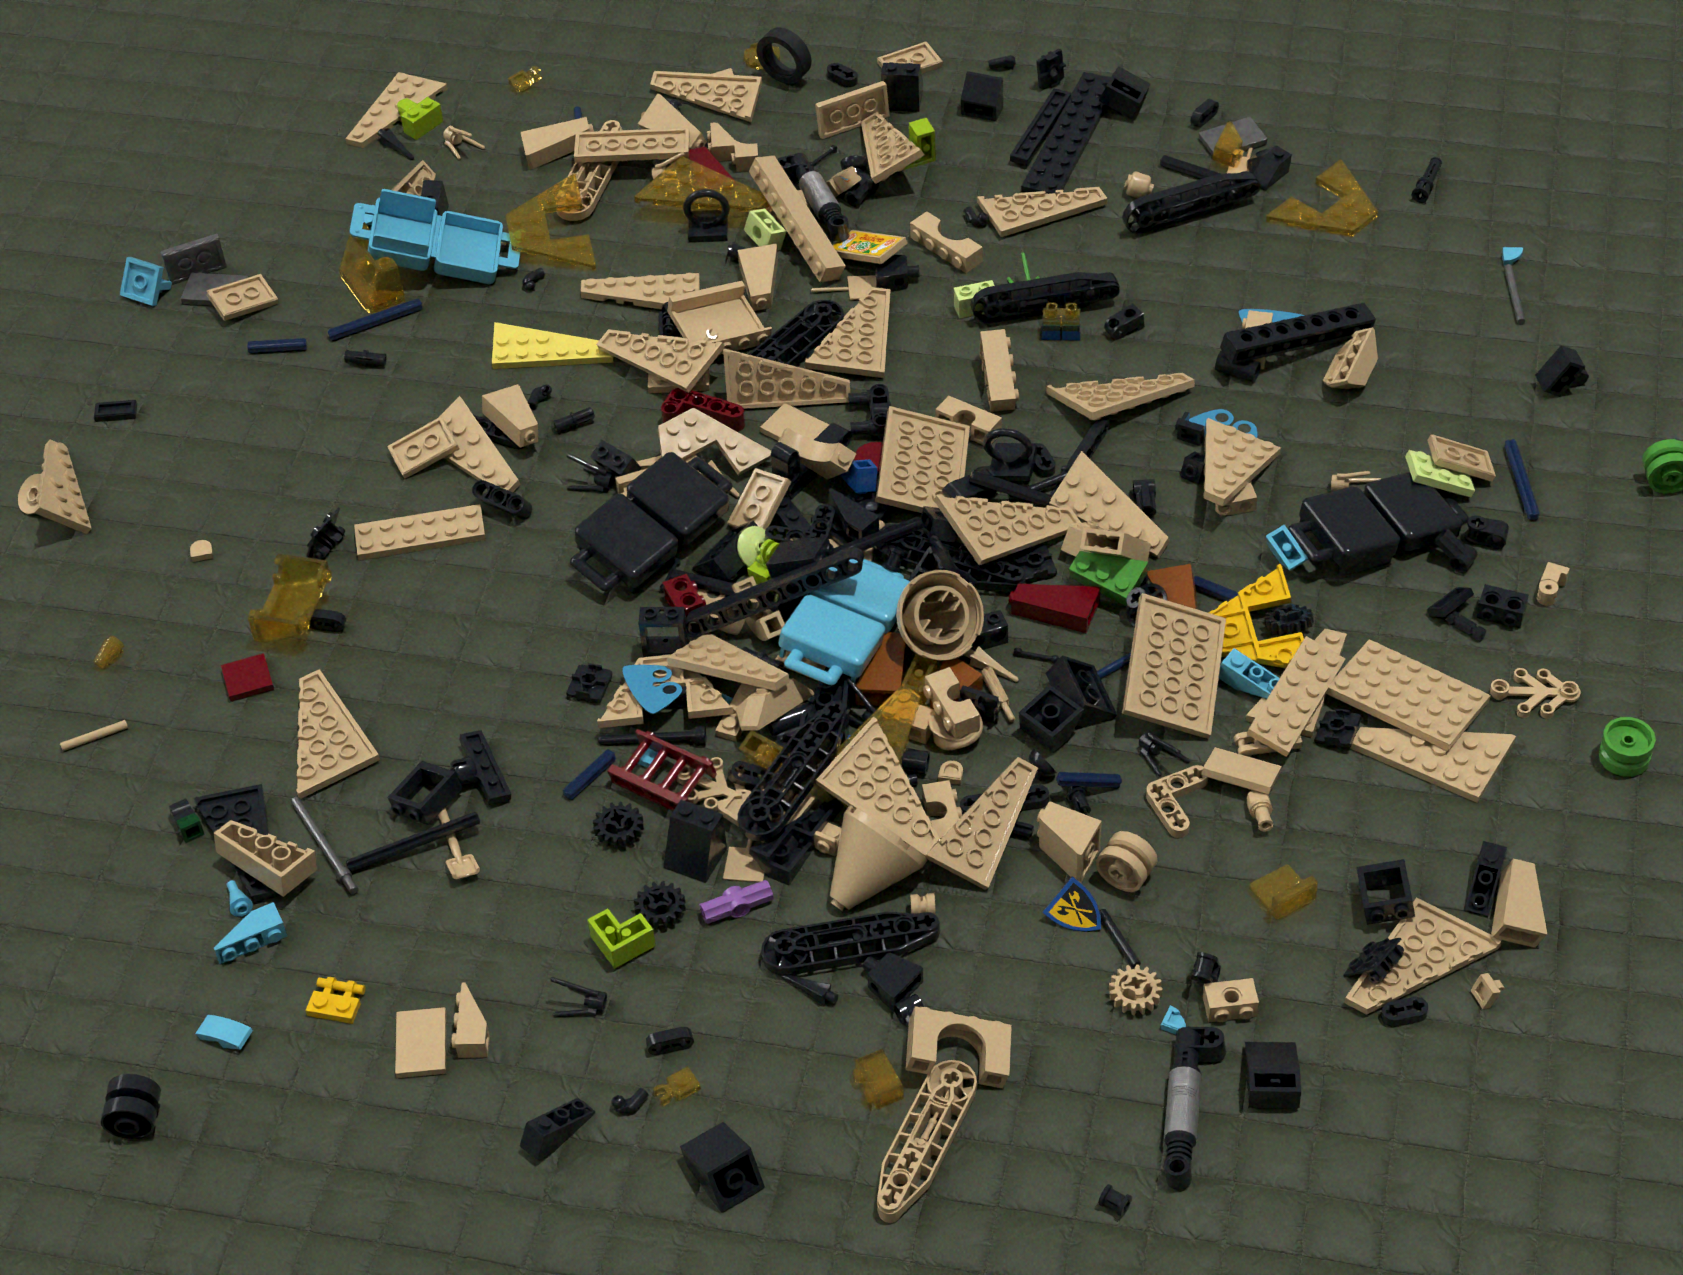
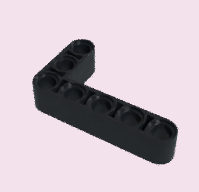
M831 423L814 440L829 444L841 443L847 447L852 439V432L835 423ZM782 442L775 444L771 451L772 474L791 481L785 494L793 498L818 474L800 463L799 451Z

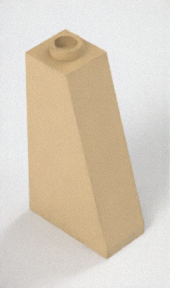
M660 94L656 95L638 122L642 130L689 128V149L705 147L707 142L701 132Z
M587 117L521 132L529 170L573 152L575 149L576 132H594L592 124H588Z
M777 244L738 250L739 267L752 309L757 311L772 308L778 266Z
M518 384L482 395V413L520 448L538 442V423Z
M1083 527L1080 550L1148 562L1151 543L1126 533Z
M1512 859L1501 872L1491 932L1492 938L1535 948L1547 935L1534 863Z

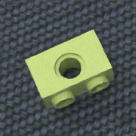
M765 208L749 211L744 231L758 246L777 244V251L781 250L786 230Z

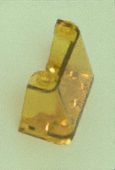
M364 222L362 229L369 230V227ZM349 233L339 272L342 280L368 313H377L405 302L399 268L396 262L389 257L374 260L367 250L369 240L353 237Z
M277 554L274 563L279 565V570L277 574L274 573L272 576L274 586L263 609H251L248 615L254 641L267 643L302 635L309 629L310 619L326 584L331 581L332 572L329 570L326 560Z

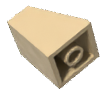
M1049 801L1046 808L1040 810L1037 822H1039L1037 832L1039 847L1070 877L1073 876L1082 883L1101 849V820Z

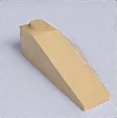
M422 160L392 191L421 196L423 181L434 180L436 174Z

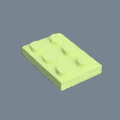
M1411 450L1407 452L1405 458L1414 482L1472 497L1475 489L1470 475L1435 465L1433 457L1426 455L1424 452Z

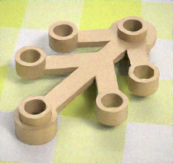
M1524 668L1515 669L1514 681L1526 683L1530 687H1511L1507 681L1496 679L1491 683L1490 694L1496 700H1502L1507 696H1532L1526 702L1518 705L1516 713L1521 718L1529 717L1531 709L1546 697H1555L1551 702L1542 704L1540 708L1541 717L1550 719L1553 717L1555 709L1564 702L1577 701L1581 694L1579 686L1575 682H1561L1551 675L1549 670L1544 668L1537 671L1536 679L1529 675ZM1549 683L1554 688L1546 687L1543 684Z
M714 757L711 759L713 765L719 764L714 766L717 773L715 777L716 782L702 776L697 784L708 790L698 792L693 789L688 796V802L696 804L698 801L705 800V808L717 811L726 799L717 801L715 797L725 796L728 798L733 792H742L744 794L751 793V791L745 790L744 786L735 783L736 791L728 788L723 773V760L719 757ZM686 764L677 776V782L685 785L694 773L693 768ZM739 768L735 770L736 772L739 773V774H738L739 777H741V776L743 775L742 773H740V769H739Z

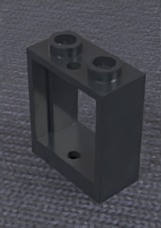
M640 607L638 625L643 657L671 655L677 649L689 644L685 607ZM647 627H678L679 636H648Z
M421 761L387 798L391 804V810L397 816H404L414 822L429 825L457 795L462 786L455 771ZM425 784L435 786L421 803L411 801Z
M1404 859L1356 867L1367 925L1415 917ZM1403 883L1405 897L1369 903L1367 889Z

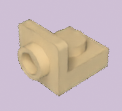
M827 823L822 832L816 831L814 834L815 848L822 853L836 856L841 828Z

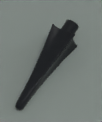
M390 128L386 132L383 129L378 131L377 134L381 137V144L398 151L411 160L414 159V156L402 145Z
M780 975L782 979L795 985L823 1006H825L827 1001L836 1003L838 1000V994L831 992V984L811 981L792 975Z

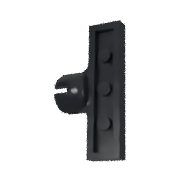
M482 730L460 734L459 741L467 757L453 760L450 763V766H452L450 770L456 772L461 786L478 783L489 805L511 800L510 789Z

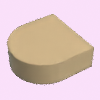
M198 540L191 545L190 554L192 562L214 558L213 549L209 541Z
M957 761L943 763L940 767L938 782L949 780L950 784L961 785L963 778L962 765Z

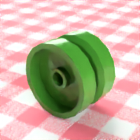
M1666 439L1648 447L1643 453L1642 462L1650 488L1663 494L1682 491L1683 441Z
M1619 717L1611 720L1605 726L1599 749L1600 762L1605 769L1619 776L1633 777L1642 774L1648 769L1656 741L1654 731L1648 724L1633 717Z

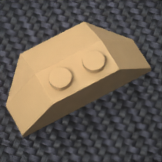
M1373 327L1355 331L1352 339L1346 342L1336 353L1323 379L1325 385L1340 389L1361 388L1366 385L1378 360L1375 330Z
M793 678L789 679V683L776 691L758 687L755 693L748 696L736 708L741 730H760L809 699L811 695H814L813 690Z

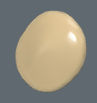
M936 713L930 716L929 727L933 732L935 744L940 749L948 751L960 749L974 743L983 731V722L980 716V729L958 738H954L951 731L945 729L943 718Z

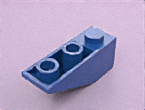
M870 459L854 460L848 471L840 474L855 493L866 494L876 489L877 467Z

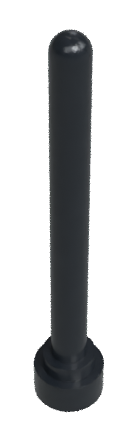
M696 726L691 731L653 733L663 741L692 740L696 744H706L707 741L705 726ZM636 734L601 735L597 739L599 744L639 743Z

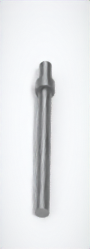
M292 798V805L335 869L336 877L340 883L346 886L350 894L357 893L358 887L354 883L353 875L349 869L343 866L300 798Z

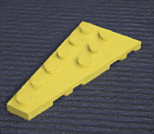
M494 322L493 369L613 363L614 356L597 347L596 344L599 340Z

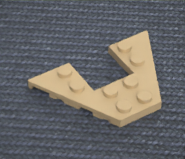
M695 408L658 426L661 457L668 452H674L685 460L716 444L738 476L771 459V450Z
M670 655L638 658L634 664L668 667L672 672L671 677L663 682H655L653 686L657 687L665 682H676L681 686H686L689 719L734 714L733 705H729L722 698V694L714 689L713 684L706 677H702L698 672L668 666L667 657ZM657 670L653 673L655 678H663L667 675V672L664 670ZM626 682L623 686L620 685L614 694V699L608 703L607 710L602 718H598V728L644 724L643 708L632 694Z

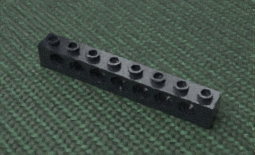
M1365 303L1353 304L1226 332L1220 349L1232 365L1352 338L1355 331L1372 328L1376 318Z

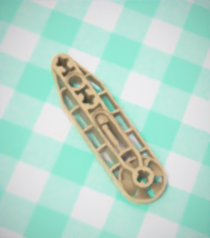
M610 120L604 123L600 131H620L622 129L618 121ZM619 161L575 163L555 200L558 216L568 221H578L590 216Z
M956 1060L940 1062L933 1067L930 1075H927L882 1162L877 1210L883 1221L888 1223L898 1221L902 1214L930 1187L976 1094V1075L967 1064ZM963 1079H972L974 1085L963 1088ZM920 1101L925 1103L921 1114L915 1113ZM952 1115H957L959 1117L954 1127L949 1126L948 1123ZM910 1121L915 1123L911 1134L904 1133ZM927 1122H928V1125H927V1127H926L924 1133L922 1134V1132H923V1130H924V1128H925V1126H926V1124H927ZM936 1125V1127H935V1129H934V1131H933V1133H932V1135H931V1137H930V1139H929V1135H930L932 1129L934 1128V1126ZM942 1135H947L949 1137L943 1148L937 1145ZM900 1141L905 1143L900 1154L894 1153ZM936 1155L938 1158L933 1168H931L927 1164L931 1156ZM890 1161L895 1165L890 1175L885 1174V1169ZM921 1176H928L927 1180L920 1187H917Z

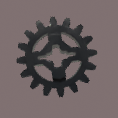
M1295 604L1271 609V612H1267L1264 617L1267 631H1271L1272 634L1279 632V635L1284 636L1307 631V627H1312V623H1314L1312 610L1307 609L1306 606L1300 608L1299 605Z
M619 802L618 806L610 803V808L608 809L603 806L602 813L597 812L596 819L593 820L595 836H598L599 842L605 841L607 847L611 843L614 844L615 848H618L619 844L627 847V842L635 843V837H641V830H644L643 815L639 814L637 807L632 809L631 803L627 804L626 807L623 806L622 802Z
M654 881L652 882V887L649 888L644 885V892H637L638 898L634 899L635 915L641 913L650 925L654 924L655 929H658L659 925L662 924L664 928H668L669 922L675 925L676 918H683L682 912L686 911L685 896L681 894L680 887L674 889V883L665 886V881H662L660 885H657Z

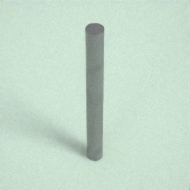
M1507 264L1504 266L1514 312L1517 323L1522 325L1525 323V317L1512 265Z

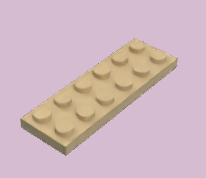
M689 128L576 132L574 161L575 163L662 160L670 159L682 152L685 155L679 159L689 158L690 130Z
M480 504L354 525L359 561L486 540Z
M1306 636L1246 734L1287 757L1326 693L1327 686L1331 684L1344 663L1345 658Z

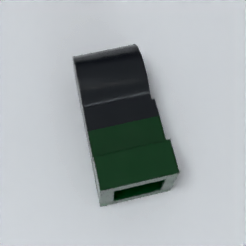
M186 798L169 805L170 812L185 844L205 835L198 816ZM194 826L197 827L194 833L186 834L185 830Z

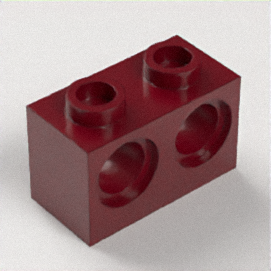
M687 574L662 582L664 597L669 606L685 607L686 617L690 611L706 605L703 595L699 596L695 581H691Z

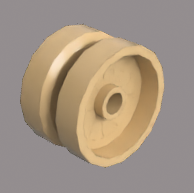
M1119 831L1114 833L1106 848L1098 856L1096 868L1100 875L1115 888L1125 892H1135L1141 888L1147 876L1150 875L1158 862L1157 854L1153 847L1140 836L1131 832Z

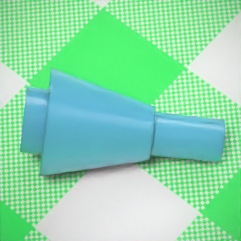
M229 881L227 888L230 892V913L237 917L244 916L252 910L253 903L238 889L235 881Z

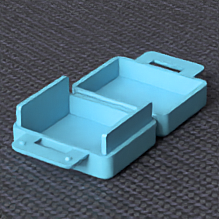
M382 189L381 196L376 200L375 206L363 203H356L354 205L350 234L356 238L369 240L367 258L371 261L424 271L429 266L431 256L435 257L434 271L437 274L485 284L494 283L498 266L516 269L519 265L522 238L519 235L502 232L503 224L499 221L452 211H445L440 216L437 215L435 209V199L388 189ZM365 214L373 215L371 230L362 229ZM501 241L510 243L508 258L499 257Z
M850 559V560H849V562H851V563H857V562H858V561H856V560H854V559ZM864 559L862 570L857 575L813 591L802 599L781 629L779 657L784 658L788 651L791 652L784 662L787 668L828 685L836 684L842 673L850 676L853 683L856 684L882 644L884 634L890 632L897 621L898 601L901 593L910 581L904 579L901 573L891 571ZM834 567L829 568L831 571H837ZM804 657L830 669L826 672L801 660Z

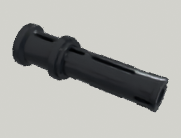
M1431 158L1423 177L1419 178L1416 182V188L1413 189L1411 194L1416 202L1424 203L1428 200L1429 192L1434 188L1433 181L1442 165L1440 158Z

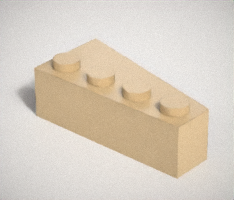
M1005 329L980 332L979 354L980 359H982L985 386L988 385L987 396L990 412L1014 410L1016 401H1019L1018 389H1014L1016 373L1011 371V366L1014 365L1013 355L1008 352V349H1011L1010 337H1006Z
M232 820L214 832L216 853L283 897L317 870L315 850L309 848L303 850L298 848V845L293 842H281L274 835L259 834L257 829Z

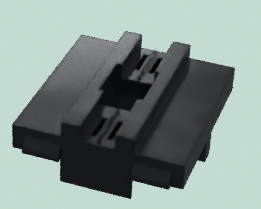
M1061 49L1053 52L1050 51L1048 55H1042L1040 59L1036 60L1040 89H1045L1048 86L1052 88L1061 83L1060 80L1064 78V68L1066 67V64L1063 63Z
M1034 545L1013 553L1016 565L1024 570L1026 582L1032 580L1037 582V579L1043 578L1045 580L1049 576L1057 575L1052 554L1049 553L1046 545Z
M588 663V665H578L575 674L571 676L572 681L566 695L577 698L578 701L584 699L589 703L592 701L601 703L613 673L609 669H602V665Z
M963 685L960 690L961 697L959 702L970 699L982 720L997 724L1000 712L999 697Z
M1344 709L1326 711L1323 720L1319 721L1320 727L1315 737V743L1326 744V747L1335 745L1337 748H1342V746L1351 747L1362 720L1361 715Z

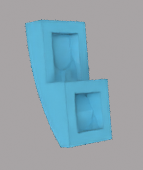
M207 1015L195 1034L200 1040L217 1041L223 1048L241 1050L253 1030L249 1026L228 1018Z

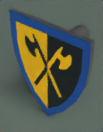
M1073 876L1042 912L1054 922L1072 930L1092 931L1101 929V915L1097 902L1091 892Z

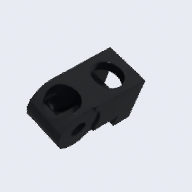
M1132 303L1108 318L1104 324V329L1115 340H1119L1126 333L1134 329L1139 331L1145 327L1144 314Z

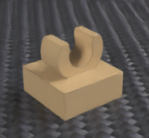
M1489 973L1480 974L1471 988V992L1482 1009L1491 1008L1495 1000L1499 998L1500 990H1504L1505 987L1500 980L1493 981Z

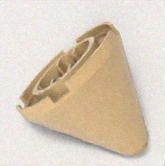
M934 570L918 575L907 584L898 601L896 618L903 640L915 653L931 660H950L963 655L972 647L971 645L982 631L984 611L981 598L971 583L960 577L958 573L948 570Z
M849 805L844 812L830 890V897L833 899L831 904L841 911L844 908L850 910L921 869L927 862V858L912 845L909 846L900 839V836L858 808L854 810L853 806Z

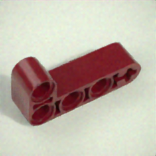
M675 388L661 405L663 423L695 408L736 432L745 428L744 408L741 405L693 390L688 393L680 388Z

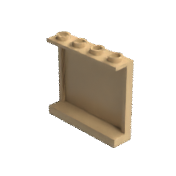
M743 281L669 297L667 312L682 337L687 338L688 341L698 342L699 340H704L707 330L712 328V332L709 335L714 337L719 333L718 339L707 341V343L723 342L724 349L738 351L759 346L771 336L772 327L764 328L745 298V285Z

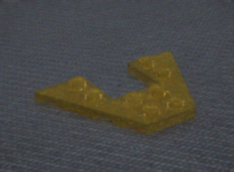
M1340 159L1316 177L1317 185L1341 197L1338 202L1325 212L1320 213L1291 196L1266 216V222L1270 223L1271 220L1286 222L1287 226H1298L1310 230H1315V228L1328 229L1327 233H1340L1353 237L1377 218L1378 211L1345 163Z
M575 173L505 214L512 250L526 252L534 256L536 254L548 256L550 260L569 262L575 266L580 264L596 270L589 234L550 240L546 213L582 208Z

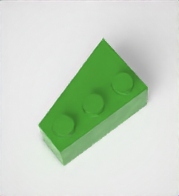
M1079 551L1069 568V574L1071 579L1085 586L1101 587V594L1124 606H1128L1126 602L1127 595L1132 589L1140 587L1147 575V571H1149V563L1147 561Z

